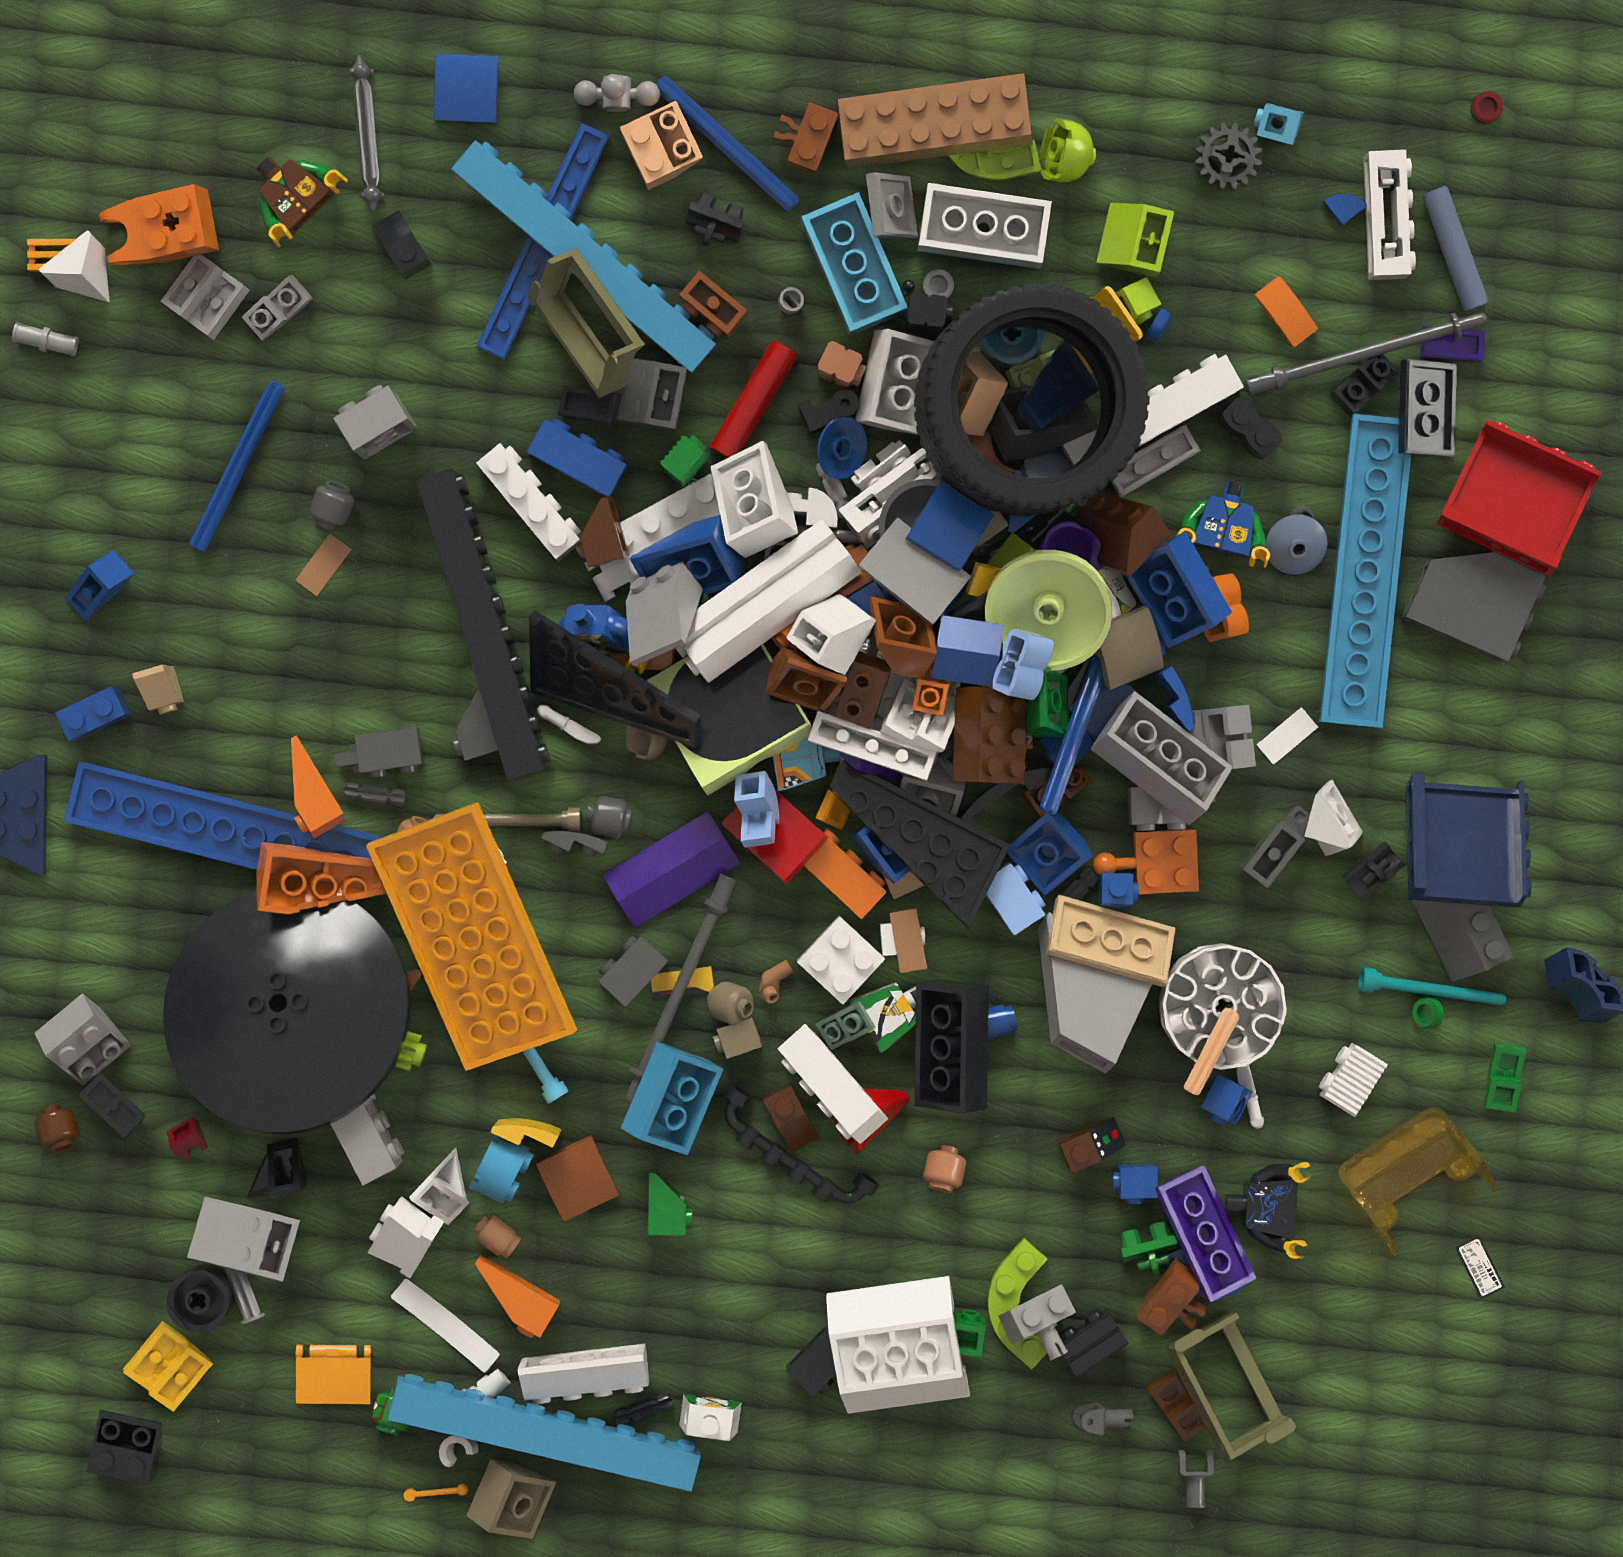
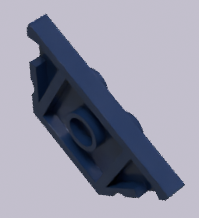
M38 755L0 774V855L37 874H46L47 755Z

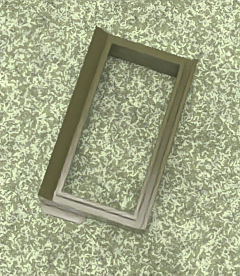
M577 248L548 259L540 282L533 281L527 296L529 303L532 306L535 305L599 398L624 388V380L636 352L645 345ZM572 269L626 345L612 352L610 356L564 292Z
M1225 1310L1219 1317L1176 1340L1169 1346H1165V1349L1220 1456L1232 1460L1264 1440L1270 1444L1277 1442L1292 1433L1296 1425L1290 1417L1281 1414L1234 1322L1240 1317L1236 1312ZM1220 1329L1268 1419L1230 1443L1183 1354L1185 1350L1198 1344Z

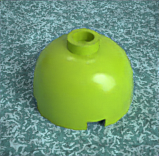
M1056 118L1053 121L1057 124L1055 127L1048 126L1042 140L1039 160H1046L1045 169H1041V175L1046 180L1072 182L1080 178L1089 166L1093 165L1096 158V149L1093 147V141L1089 132L1081 124Z

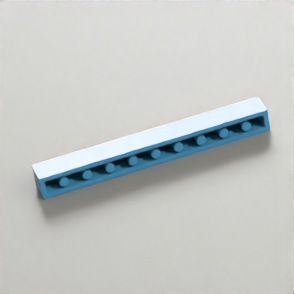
M475 140L451 168L453 173L552 257L577 248L628 321L682 367H686L689 373L693 374L716 346L712 341L715 337L714 334L702 324L698 328L688 321L691 315L678 304L674 308L664 300L667 295L655 284H652L649 288L640 280L643 277L640 271L630 263L626 267L616 260L619 254L606 243L602 247L593 240L595 234L587 226L581 223L577 227L568 219L572 215L558 202L555 206L544 199L547 193L534 182L529 186L521 179L523 173L511 162L504 165L496 158L500 153L486 141L481 145ZM572 269V272H571V273L574 274V275L578 278V276L575 274V272H574L573 269Z
M406 1374L405 1377L397 1376L388 1410V1420L692 1491L701 1458L699 1447H696V1444L686 1439H678L677 1442L666 1440L664 1435L656 1432H648L645 1435L635 1432L636 1430L633 1427L620 1424L617 1428L607 1426L605 1421L593 1417L582 1420L575 1418V1414L564 1410H558L557 1413L545 1411V1407L535 1403H527V1406L515 1404V1400L506 1396H497L494 1399L484 1396L485 1394L482 1391L469 1388L466 1389V1392L456 1390L452 1384L437 1381L436 1384L423 1382L424 1379L413 1374Z

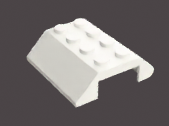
M866 638L859 651L868 654L871 640ZM878 650L877 657L884 659L880 650ZM891 672L878 713L870 729L835 717L838 706L833 704L832 701L824 713L817 712L808 737V742L924 781L928 780L939 755L937 751L905 743L880 731L899 684L906 678L917 685L919 679L894 674L893 672ZM951 681L948 694L955 697L956 687H962V682Z

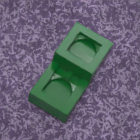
M1494 1042L1486 1084L1485 1108L1516 1113L1522 1088L1520 1078L1527 1053L1525 1047Z

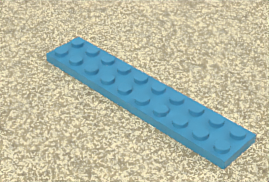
M1352 414L1319 722L1383 728L1411 454L1398 453L1399 418Z

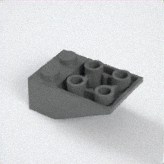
M633 359L624 380L625 387L613 392L622 395L616 421L676 433L688 375L687 368L655 361Z

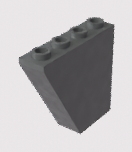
M1496 552L1429 560L1423 565L1401 619L1501 663L1509 662L1510 658L1514 659L1520 649L1521 642L1518 639L1522 630L1526 631L1532 622L1534 614L1531 613L1534 602H1539L1545 592L1546 585L1543 582L1546 576Z

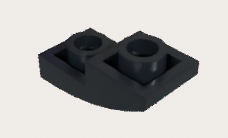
M1384 354L1368 358L1330 396L1351 417L1352 414H1355L1400 371Z

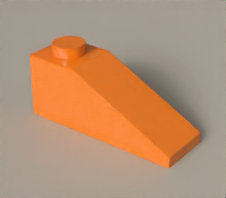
M296 735L291 738L294 800L298 816L294 817V820L303 834L308 831L312 839L344 822L345 817Z
M480 1254L475 1265L512 1322L518 1325L516 1329L527 1337L532 1338L535 1335L540 1338L557 1310L560 1300Z

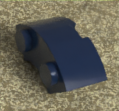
M1566 947L1544 960L1549 989L1560 992L1571 1002L1576 1010L1579 1021L1605 1023L1623 1013V995L1612 976L1607 977L1596 965L1598 961L1592 956L1578 949Z

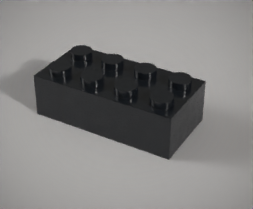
M942 979L916 983L914 1106L963 1114L987 1109L989 985Z

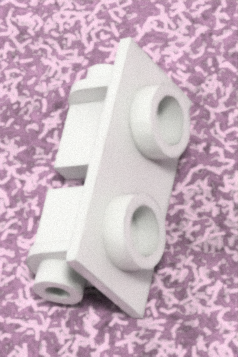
M900 440L896 443L892 441L887 447L876 454V457L881 462L879 465L876 466L870 459L854 471L855 475L851 477V480L863 492L912 455L907 446L903 445Z

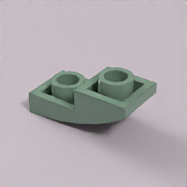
M860 1001L848 1005L816 1023L817 1028L831 1050L848 1041L851 1042L876 1028Z

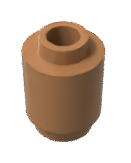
M494 1214L489 1218L484 1215L473 1229L477 1233L474 1237L476 1241L496 1256L502 1255L504 1258H507L521 1240L516 1235L517 1231Z

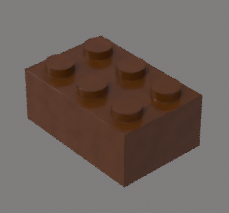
M956 687L953 782L1024 784L1027 699L1008 696L993 689V687Z

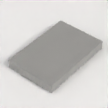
M897 517L861 561L858 568L932 626L969 581L971 575L963 569L959 572L906 540L905 538L911 528Z

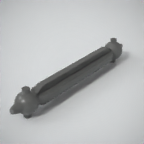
M357 56L353 67L348 69V74H352L353 78L356 79L353 86L360 174L361 181L366 187L363 192L359 193V197L363 198L371 211H375L377 203L380 199L384 198V193L380 192L377 188L379 168L372 89L367 80L369 75H373V69H369L368 65L364 63L362 56Z

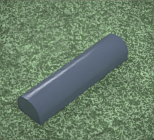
M1443 186L1424 194L1422 197L1464 313L1485 306L1488 303V298L1448 187Z

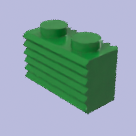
M691 435L689 439L686 436H681V441H677V445L673 446V450L669 451V455H664L665 460H660L662 470L685 488L707 462L706 446L694 435Z

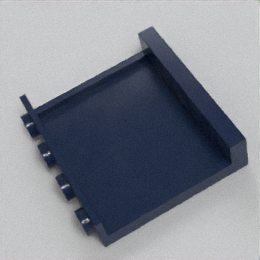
M1412 773L1406 785L1408 900L1521 907L1526 897H1530L1532 890V881L1530 878H1527V868L1530 866L1531 853L1530 850L1526 849L1530 824L1529 821H1525V811L1528 809L1529 796L1528 793H1524V781H1519L1515 789L1425 783V774Z

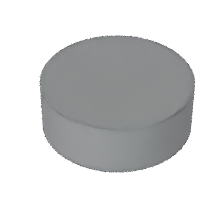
M933 270L925 276L923 281V292L928 297L934 294L946 296L948 299L954 289L953 278L945 270Z

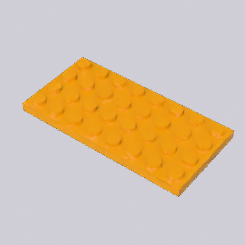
M478 802L374 840L366 845L465 1071L572 1035L577 1031L574 1020Z

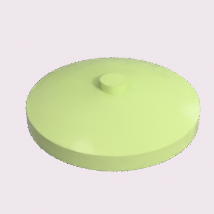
M1037 550L1014 558L996 574L987 593L985 620L989 623L1004 625L1001 644L1002 652L1005 640L1012 629L1036 633L1053 640V653L1047 666L1052 671L1062 670L1084 662L1101 647L1111 626L1112 599L1103 577L1087 561L1064 551Z

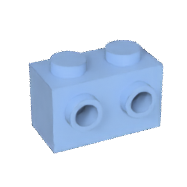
M1008 862L998 869L986 896L1010 932L1016 935L1045 915L1041 908L1046 906L1036 890L1032 893L1029 891L1024 883L1029 879L1019 864L1013 867Z

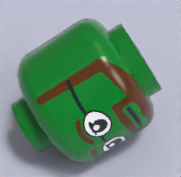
M391 1387L390 1393L382 1392L377 1395L370 1419L376 1424L375 1430L399 1436V1433L407 1431L410 1425L388 1420V1410L394 1388Z

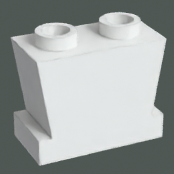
M401 1196L395 1206L391 1204L387 1206L379 1219L384 1224L378 1223L370 1235L369 1239L373 1241V1244L368 1254L402 1268L400 1273L411 1278L444 1221L434 1215L432 1218L428 1217Z

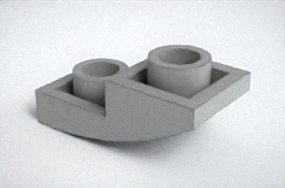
M289 275L268 296H263L242 318L261 340H265L294 317L313 298L293 275Z

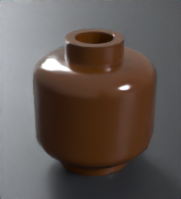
M58 1104L42 1109V1115L34 1122L42 1148L50 1150L51 1153H59L73 1148L75 1141L80 1136L73 1111L66 1108L61 1109Z

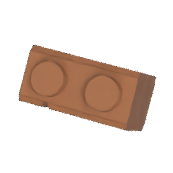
M831 341L830 343L828 342L819 361L817 373L818 377L830 383L835 381V385L843 389H851L852 385L859 386L866 371V365L862 364L863 358L861 354L851 349L846 351L845 346Z

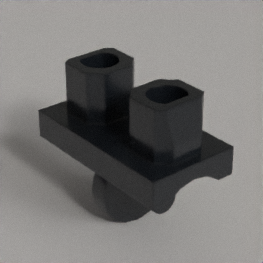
M704 192L701 193L696 202L691 201L686 224L695 227L694 233L704 236L703 246L709 247L712 240L723 243L724 239H728L738 243L744 223L742 220L743 207L733 203L728 204L725 213L714 209L717 199Z
M1383 841L1344 874L1342 878L1359 899L1364 901L1403 868L1405 864L1394 853L1387 842Z

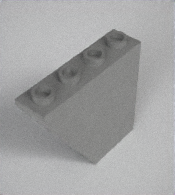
M1049 912L1038 926V936L1051 1044L1106 1074L1116 1064L1152 984L1047 955L1053 916Z

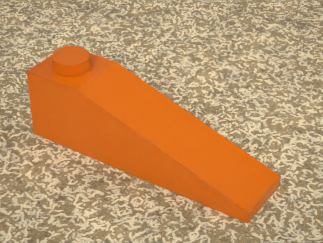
M261 842L256 872L258 911L292 914L303 909L329 906L328 904L346 900L353 901L386 894L372 859L293 845Z

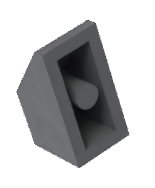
M477 691L473 696L456 729L457 738L453 739L458 757L463 755L465 761L498 752L480 691Z

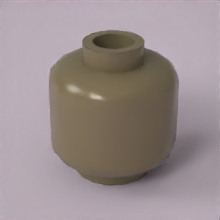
M729 981L716 985L707 997V1005L711 1016L730 1025H736L740 1021L747 1019L751 1016L754 1009L753 996L750 990Z

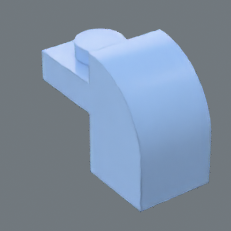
M766 771L736 775L734 802L742 814L741 842L743 846L752 847L774 844L775 824H780L777 795L772 781Z

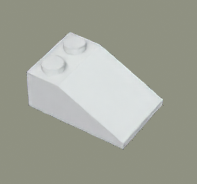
M764 441L711 466L726 544L740 555L747 558L798 533L792 504L767 444Z

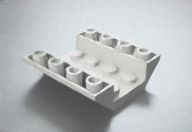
M949 1276L827 1293L829 1338L839 1393L848 1414L970 1397L965 1365H962L953 1315L954 1300Z

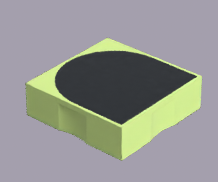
M764 644L709 683L701 673L695 676L688 667L685 660L689 656L646 680L701 715V741L697 746L692 747L677 741L675 742L707 796L735 780L736 775L745 774L758 762L778 755L809 737L812 725L800 705L766 694L768 676L773 659Z

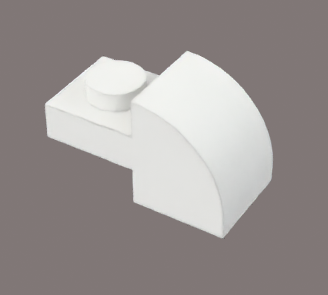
M809 488L808 500L802 499V494L787 493L794 514L807 515L806 527H811L823 519L830 529H837L838 517L836 507L824 492L815 488Z

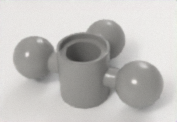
M610 74L603 77L601 88H597L591 81L579 82L574 88V98L579 104L584 106L592 105L597 99H603V110L625 112L631 110V99H637L643 106L655 105L660 98V90L651 81L642 82L637 88H631V77Z

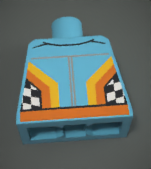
M807 737L780 754L773 756L778 791L825 777V764L841 761L840 752L808 742Z

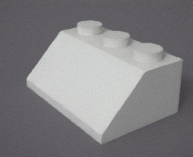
M890 329L874 331L855 417L857 422L881 429L918 435L916 430L917 421L914 418V412L916 411V407H914L915 386L919 381L917 377L923 360L928 355V350L935 341Z

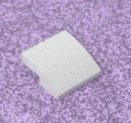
M904 678L898 686L880 731L905 743L931 751L943 752L955 724V697L948 694L943 716L912 710L917 685Z

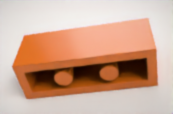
M827 828L823 833L828 837V840L804 866L862 919L887 893L882 888L886 882L873 870L867 874L860 867L863 861L851 849L847 853L837 846L841 840Z

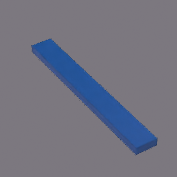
M581 123L546 197V200L553 206L558 202L572 214L568 218L570 221L610 139L609 135ZM529 236L476 346L477 349L503 361L506 360L531 307L527 297L533 281L540 282L547 260L553 258Z

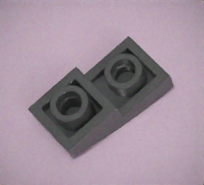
M549 831L543 832L541 837L547 841L545 847L562 854L564 849L571 851L575 841L580 843V850L593 856L596 855L597 851L603 854L609 844V841L581 832Z

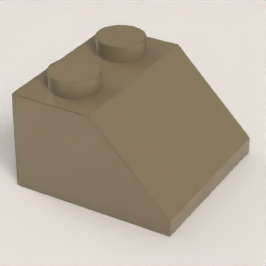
M490 1459L467 1517L489 1533L533 1539L556 1481L513 1462Z

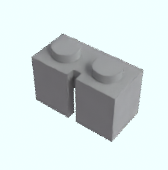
M1249 705L1202 710L1206 746L1233 766L1232 769L1256 766L1253 739H1248L1247 733L1252 732Z

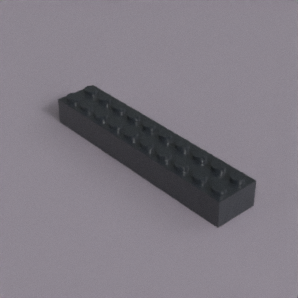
M453 468L417 478L418 488L507 780H515L548 770L546 763L551 762L546 744L540 745L537 733L542 732L537 714H531L528 706L529 703L533 702L528 684H522L519 674L524 673L520 657L517 654H513L510 644L515 643L510 625L504 624L501 617L502 614L506 613L501 595L494 594L492 585L497 584L492 566L485 564L483 555L488 554L483 536L476 534L474 525L479 524L474 506L467 504L465 498L466 495L470 494L466 479Z

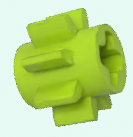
M407 1032L395 1067L409 1071L412 1065L421 1066L427 1048L426 1044L420 1043L422 1035Z

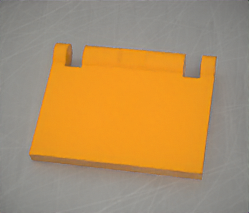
M296 1345V1403L371 1404V1345L364 1346V1358L357 1357V1345H310V1357H303V1345Z

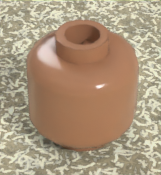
M941 1145L940 1150L930 1151L927 1155L923 1172L924 1180L929 1183L928 1188L939 1192L952 1193L953 1189L961 1187L966 1169V1160L961 1155H958V1149L955 1147Z

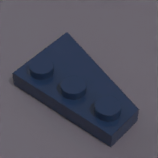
M1063 340L1059 343L1017 408L1032 431L1036 433L1099 391L1098 384L1071 344Z

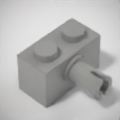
M1062 1284L998 1316L1012 1344L1034 1334L1039 1336L1050 1361L1068 1352L1055 1326H1057L1056 1322L1076 1313Z

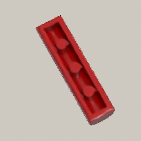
M771 341L709 448L726 458L744 450L799 356L794 351L777 341Z

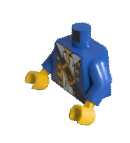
M580 603L567 608L566 616L561 618L559 626L603 654L630 655L627 619L607 605H583ZM629 658L625 668L634 673L637 667L641 675L648 664V660L633 666Z

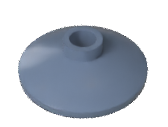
M1301 514L1290 515L1280 519L1272 526L1266 537V549L1270 552L1269 561L1276 569L1287 574H1303L1314 569L1322 561L1327 550V536L1323 527L1312 517ZM1296 544L1304 545L1300 552H1294L1293 547Z

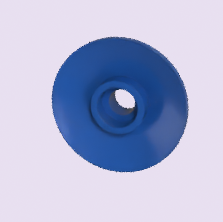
M839 417L832 420L824 428L818 441L817 456L822 470L828 476L836 479H845L852 476L854 471L861 467L865 459L867 437L862 425L853 418Z

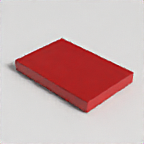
M775 789L780 816V824H775L774 844L747 848L781 880L788 884L828 840V837ZM736 806L721 824L741 842L742 814Z

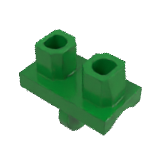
M1165 1221L1149 1225L1152 1241L1141 1243L1137 1229L1122 1232V1262L1127 1263L1147 1257L1148 1259L1137 1262L1139 1271L1150 1268L1153 1276L1160 1275L1158 1266L1169 1263L1167 1254L1157 1257L1155 1255L1176 1250V1245L1178 1244L1176 1236L1171 1235Z

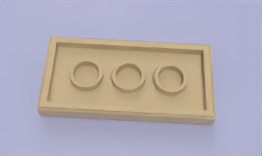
M1058 895L1055 899L1046 954L1164 987L1168 982L1175 927Z

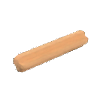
M1229 1008L1223 1009L1184 1085L1186 1091L1194 1095L1201 1093L1239 1019L1237 1012Z

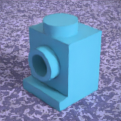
M1267 103L1264 109H1258L1255 117L1254 127H1258L1257 135L1293 145L1296 141L1304 112ZM1279 116L1283 119L1284 124L1281 128L1273 126L1272 121L1274 117Z

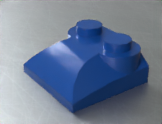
M1058 812L1056 814L1045 813L1010 843L1007 851L1012 860L1017 865L1019 864L1024 873L1044 895H1047L1092 856L1086 841Z

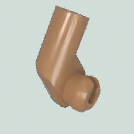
M787 960L767 970L761 976L759 995L767 1004L777 1002L779 999L780 980L794 973Z

